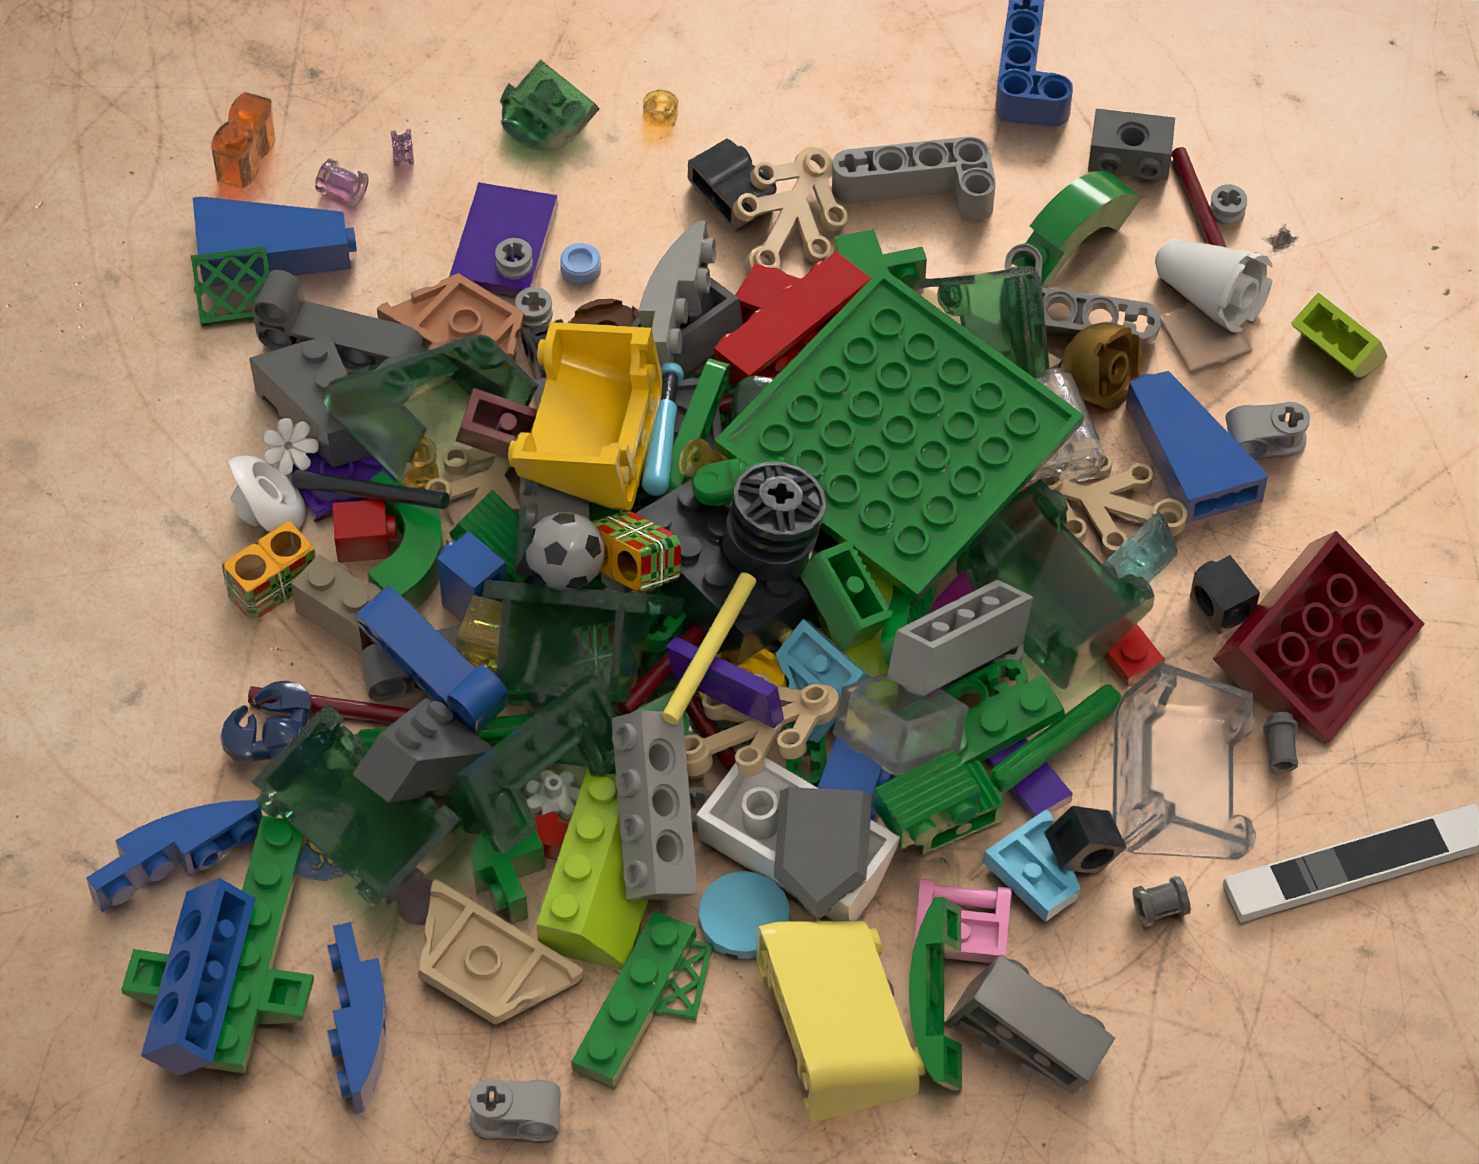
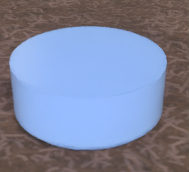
M576 243L566 247L560 256L561 274L566 280L575 284H586L594 281L601 272V255L594 246L586 243Z

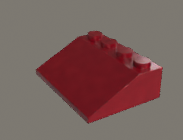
M1336 530L1308 544L1214 656L1213 660L1244 692L1275 712L1292 714L1293 719L1298 722L1299 728L1326 744L1331 741L1425 623Z

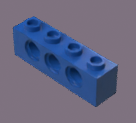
M221 878L186 891L141 1053L143 1058L177 1076L210 1065L213 1062L256 899Z

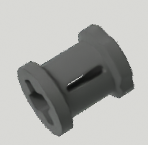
M1180 876L1170 877L1168 883L1145 889L1143 886L1133 888L1134 906L1139 920L1145 927L1153 925L1155 919L1176 913L1182 916L1190 914L1191 905L1188 892Z

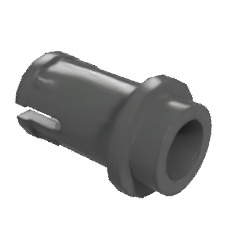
M1287 712L1270 714L1267 717V722L1263 725V732L1268 736L1270 769L1276 772H1289L1298 767L1295 734L1298 732L1299 727L1298 722L1293 719V715Z

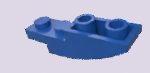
M256 800L206 804L161 817L115 840L120 857L86 877L92 900L101 912H104L113 905L117 906L125 903L133 896L135 891L151 881H159L165 878L178 864H180L188 876L193 875L199 870L211 868L224 854L239 845L249 844L256 838L262 818L261 806Z
M348 922L333 926L336 943L327 945L333 972L342 970L345 982L344 984L336 985L341 1009L333 1011L336 1028L327 1030L333 1058L342 1056L345 1070L336 1071L342 1099L351 1097L354 1112L359 1114L365 1112L381 1072L386 1046L387 1014L379 958L360 962L352 924Z

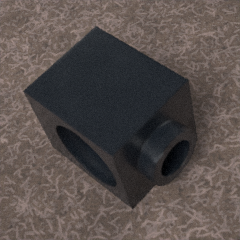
M1231 555L1217 562L1209 561L1200 566L1194 573L1190 592L1192 601L1219 635L1243 623L1258 605L1260 596L1259 590Z
M1072 805L1044 831L1056 860L1063 870L1099 874L1127 848L1108 810Z

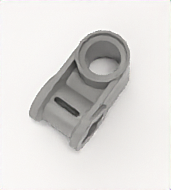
M1287 401L1277 404L1237 406L1227 412L1225 420L1228 433L1256 460L1266 457L1294 456L1302 452L1307 443L1305 431L1310 424V414L1302 404ZM1286 413H1290L1289 421H1285ZM1290 437H1294L1292 445H1289Z
M484 1080L476 1084L471 1091V1128L477 1135L486 1139H525L534 1142L553 1140L559 1134L561 1089L557 1084L547 1080ZM489 1092H494V1098H489ZM487 1108H495V1111H487ZM488 1121H493V1127L490 1128L488 1126Z

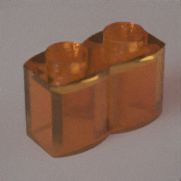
M248 92L242 93L232 103L228 113L229 121L216 131L211 143L217 181L241 189L247 187L255 179L260 168V159L270 152L276 141V128L271 99Z

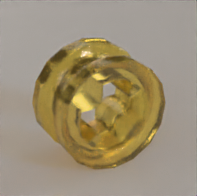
M654 90L646 94L643 99V119L645 123L653 128L660 129L673 125L678 119V99L676 95L667 90ZM657 106H665L664 111H657Z

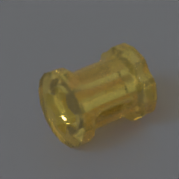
M414 436L405 440L399 448V459L403 465V483L407 487L425 489L426 484L430 480L439 478L438 466L435 463L437 459L436 445L429 438L423 436Z
M694 438L683 448L680 454L679 468L685 475L693 477L700 467L729 459L720 452L710 448L709 443L705 440ZM695 457L699 459V462H694L692 458Z

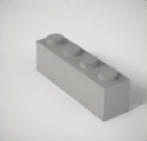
M995 580L896 631L887 678L903 685L904 689L910 693L925 696L1023 644L1033 596L1002 581Z

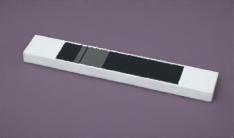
M1474 803L1224 877L1223 887L1239 922L1242 923L1478 853L1479 810Z

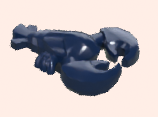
M287 680L273 682L261 688L252 699L255 705L271 699L277 700L272 704L265 703L261 709L270 715L280 716L266 719L263 725L261 741L256 742L257 720L254 714L248 717V723L245 727L240 726L241 720L248 713L246 705L235 709L225 720L220 739L223 751L234 761L250 763L272 759L273 761L262 770L264 775H268V778L275 780L276 783L281 785L293 773L297 778H301L306 783L314 786L311 797L317 801L324 797L330 799L341 790L340 784L345 780L342 770L328 771L326 763L318 752L323 748L329 747V739L326 738V734L321 731L319 726L313 727L308 732L306 730L312 713V700L309 692L300 684Z

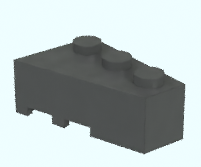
M330 334L249 358L255 392L262 399L267 398L277 408L278 415L283 419H291L294 426L301 421L306 422L310 426V432L306 439H316L318 441L317 453L323 459L325 458L332 467L346 464L349 461L360 460L362 457L373 456L368 420Z

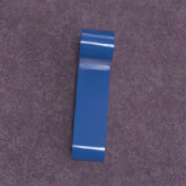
M1009 0L997 82L996 113L1003 120L1013 123L1049 127L1063 125L1069 120L1071 114L1073 83L1062 74L1036 71L1045 0Z
M386 586L354 615L361 629L434 701L446 705L452 711L454 718L476 735L508 706V692L500 679L482 664L475 669L390 586Z

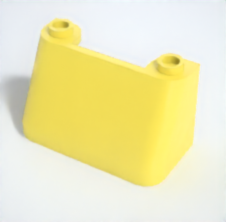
M865 921L773 922L757 926L756 962L762 980L767 981L770 991L774 990L797 1059L799 1079L803 1080L806 1091H809V1097L804 1098V1106L810 1123L917 1095L919 1092V1076L925 1075L924 1062L918 1047L911 1048L878 956L882 954V944L878 931L875 927L868 928Z

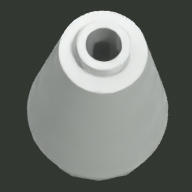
M1172 239L1167 244H1163L1155 256L1158 276L1222 328L1230 332H1241L1244 328L1239 326L1246 319L1253 322L1259 316L1272 288L1273 279L1267 277V266L1273 268L1272 261L1267 256L1258 252Z

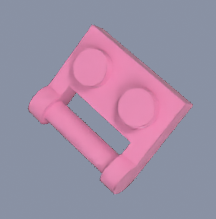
M920 879L914 945L921 923L933 899L944 897L959 906L996 909L995 914L961 910V953L944 954V958L992 963L1000 955L1006 958L1012 888L998 887L997 891L934 885V880Z

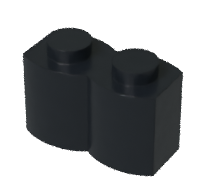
M728 138L688 160V180L698 194L708 203L712 204L718 215L734 230L751 222L738 219L733 212L734 203L742 194L751 193L756 197L775 194L777 191L775 182L768 189H758L752 184L750 173L755 166L752 165L750 154L743 146H737ZM758 171L762 179L769 180L766 172ZM741 203L745 211L753 212L752 207L748 203Z

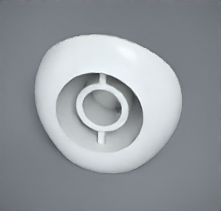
M245 455L227 460L237 482L230 501L234 502L236 514L242 520L254 527L262 526L268 532L273 531L288 520L297 529L302 526L306 517L305 502L298 488L293 487L289 477L272 464L258 457Z

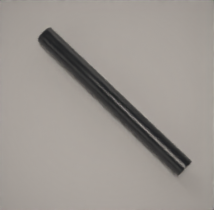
M299 470L294 471L291 478L293 487L443 510L449 504V494L441 491Z

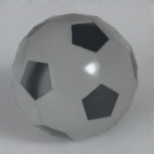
M559 512L544 517L532 528L526 541V561L532 575L544 586L557 591L576 590L586 586L599 574L604 562L605 543L599 529L588 518L573 512Z

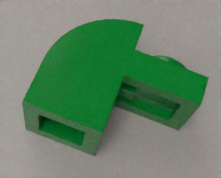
M874 229L834 237V252L837 251L871 277V279L881 268H884L911 289L915 286L925 285L927 258L923 246L882 254Z
M527 810L498 820L488 826L477 838L472 851L474 882L477 894L489 890L496 910L504 909L511 925L528 919L526 895L519 882V878L545 869L543 844Z

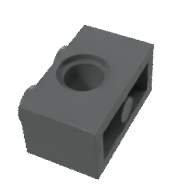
M1095 108L1088 171H1105L1110 174L1168 180L1176 117Z

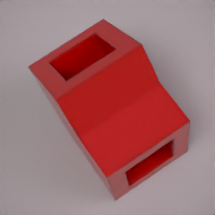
M552 811L531 820L543 844L544 858L557 860L569 824L560 822L556 812Z

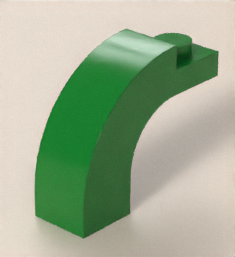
M1094 171L1085 174L1061 190L1030 224L1029 227L1034 231L1025 242L1038 249L1042 256L1040 285L1048 288L1074 250L1091 233L1107 226L1119 230L1142 197L1114 175L1105 171ZM1020 257L1013 262L1025 274L1031 273L1036 266L1027 257Z
M384 471L370 479L373 482L405 486L401 481L394 482ZM385 501L386 516L395 515L396 528L404 538L399 548L391 556L367 572L368 581L378 586L381 590L386 586H390L417 610L429 598L439 582L437 557L443 549L439 513L437 508Z

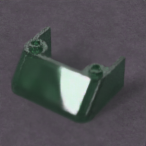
M1033 266L956 273L916 280V288L938 287L937 299L947 315L951 317L960 316V322L963 327L1052 391L1042 284L1039 273Z
M479 334L424 345L337 377L330 381L324 394L323 402L325 407L399 481L405 478L427 430L403 405L410 398L455 381L469 396H471L473 388L529 406L539 385L497 345L494 339L487 335Z

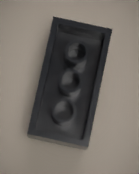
M692 478L635 514L673 532L678 537L681 545L680 576L677 580L659 587L661 592L707 635L738 577L743 572L732 565L723 549L722 535L729 513L721 506L708 507L696 498L692 489ZM621 551L625 556L635 560L629 552ZM794 577L784 581H762L756 579L755 586L719 649L736 666L799 625L803 619L809 592Z

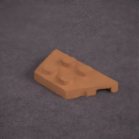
M459 273L440 280L435 286L423 287L411 292L410 300L392 307L386 302L377 308L378 319L412 327L423 336L424 347L503 395L508 391L521 339V328L524 326L523 311Z

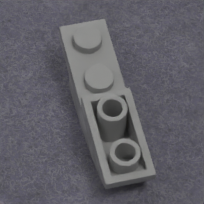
M697 221L670 246L650 276L638 310L641 327L652 328L660 366L668 362L673 363L674 354H681L682 332L680 324L687 323L688 310H700L703 293H709L711 278L708 264L715 263L716 241L715 238H709L706 221Z

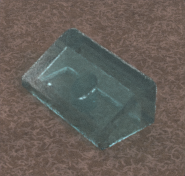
M1160 512L1155 513L1103 563L1101 579L1122 605L1128 604L1177 556V546L1163 514Z

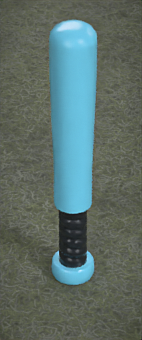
M670 362L661 365L662 395L646 454L642 478V488L647 494L652 496H659L665 493L670 479L677 413L675 399L677 385L683 380L682 368L678 364Z

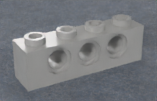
M637 711L612 718V741L615 755L626 900H671L698 894L683 715L676 725L664 721L661 717L663 713L661 711Z

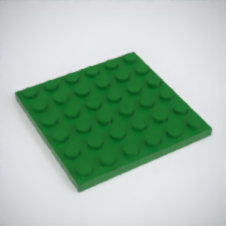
M881 268L714 440V448L729 460L740 458L741 461L746 462V465L784 456L786 463L801 467L815 477L824 490L827 505L820 529L840 544L846 541L853 542V549L858 550L857 556L863 558V562L918 602L1083 424L1084 414L891 273Z

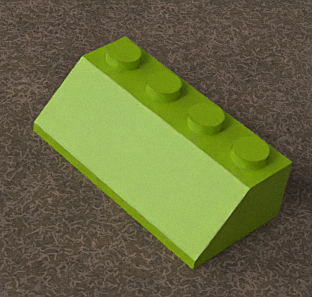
M587 769L536 927L538 941L558 954L622 970L635 947L638 931H640L649 900H626L616 775Z

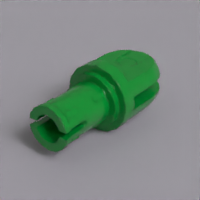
M783 456V457H779V458H777V459H772V460L764 461V462H785V463H786V460H785V457ZM735 458L700 467L694 474L692 489L696 498L708 507L730 504L738 477L749 467L763 462L746 465L745 461Z

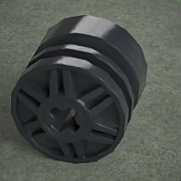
M763 462L749 467L738 477L722 535L724 553L734 567L762 581H784L798 576L806 569L805 567L811 561L827 506L824 490L816 478L801 467L785 462Z

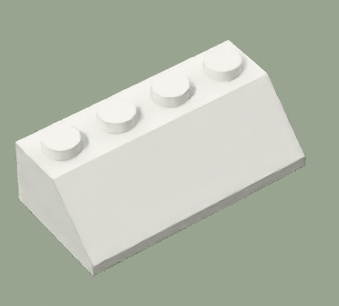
M766 757L764 759L765 767L763 771L755 776L740 774L737 763H735L696 814L699 839L749 870L772 879L782 890L796 897L774 877L780 791L788 787H817ZM870 820L866 882L853 893L849 892L835 903L825 916L833 921H857L878 890L900 842L899 836Z

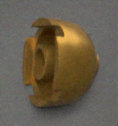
M1097 323L1086 326L1068 344L1064 352L1065 375L1070 388L1077 396L1107 409L1118 407L1127 399L1128 390L1124 389L1129 384L1131 377L1136 379L1139 377L1143 361L1142 340L1139 335L1132 334V328L1117 323Z

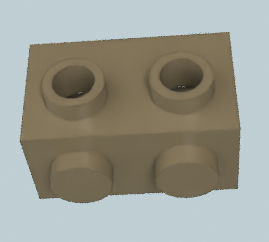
M318 554L291 583L295 610L310 622L358 653H361L363 649L372 645L371 638L356 622L354 615L382 590L372 583L365 584L354 577L351 571L338 561L332 563Z

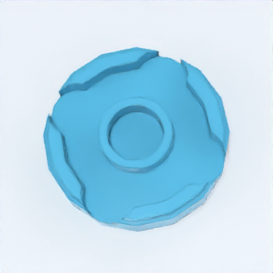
M737 871L721 876L707 887L700 899L698 923L704 939L708 943L713 944L715 951L726 955V952L731 955H737L739 959L756 958L757 926L773 922H789L790 906L784 891L772 879L757 872Z

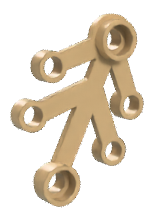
M808 146L796 155L794 162L774 166L770 162L762 161L751 171L750 180L758 189H768L774 182L796 178L797 181L790 191L762 197L745 193L734 203L733 212L742 221H751L756 215L781 210L764 245L757 246L746 257L744 267L747 274H749L755 263L769 268H780L781 261L778 253L795 220L805 244L803 253L807 260L817 263L823 261L829 255L831 244L826 237L819 235L807 197L813 188L822 211L820 222L829 231H836L841 228L847 220V211L842 205L835 202L828 182L829 178L833 175V160L824 149ZM810 160L816 162L820 169L813 168ZM758 171L766 172L769 180L762 179ZM741 203H748L752 207L753 212L745 211ZM828 212L835 213L839 222L832 221L829 218ZM812 244L820 246L822 254L814 252ZM760 255L766 257L771 265L763 264L760 260Z
M452 446L445 450L443 454L444 468L451 475H461L470 466L491 460L494 461L488 470L452 482L441 478L432 479L426 484L425 489L447 492L449 494V503L451 500L476 492L463 518L493 489L519 515L520 505H518L506 479L510 469L508 459L477 448L466 450L461 446ZM454 458L462 459L459 463L450 462ZM456 525L449 528L443 535V548L449 542L454 541L449 533Z
M1094 451L1089 454L1088 458L1063 468L1053 462H1047L1026 484L1039 502L1048 503L1059 521L1061 529L1075 546L1084 542L1087 525L1083 519L1075 517L1066 499L1081 503L1102 537L1101 551L1108 558L1117 559L1122 557L1126 553L1128 544L1127 535L1123 531L1118 530L1108 512L1151 524L1153 529L1165 538L1174 537L1185 528L1187 510L1178 500L1163 499L1153 507L1115 495L1128 489L1135 492L1147 491L1152 485L1153 471L1150 466L1144 463H1136L1131 465L1128 471L1109 477L1112 469V458L1104 451ZM1102 463L1105 467L1097 468L1093 464ZM1135 475H1142V476H1144L1146 479H1145V480H1137V479H1135L1133 476H1135ZM1086 476L1095 480H1101L1088 486L1074 483ZM1042 483H1048V484H1050L1051 486H1044V485H1041V484H1042ZM1164 520H1170V521H1172L1173 523H1166V522H1163V521H1164ZM1074 528L1079 530L1080 533L1071 534L1067 530ZM1117 541L1121 545L1114 547L1109 545L1108 542Z
M761 673L754 674L770 682V679L767 675ZM812 684L802 690L777 686L781 704L785 706L782 707L784 720L774 729L705 695L702 699V704L707 718L711 720L729 719L744 723L704 739L698 735H686L685 748L688 776L704 774L712 766V754L751 738H754L751 745L742 747L735 755L738 771L744 776H755L763 771L765 767L764 759L776 737L782 757L786 759L801 757L806 752V741L814 726L826 724L835 717L839 707L837 691L826 684ZM796 720L793 728L786 729L778 735L783 725Z

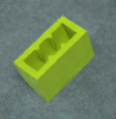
M1319 292L1291 322L1293 328L1356 377H1363L1371 373L1388 357L1381 340Z

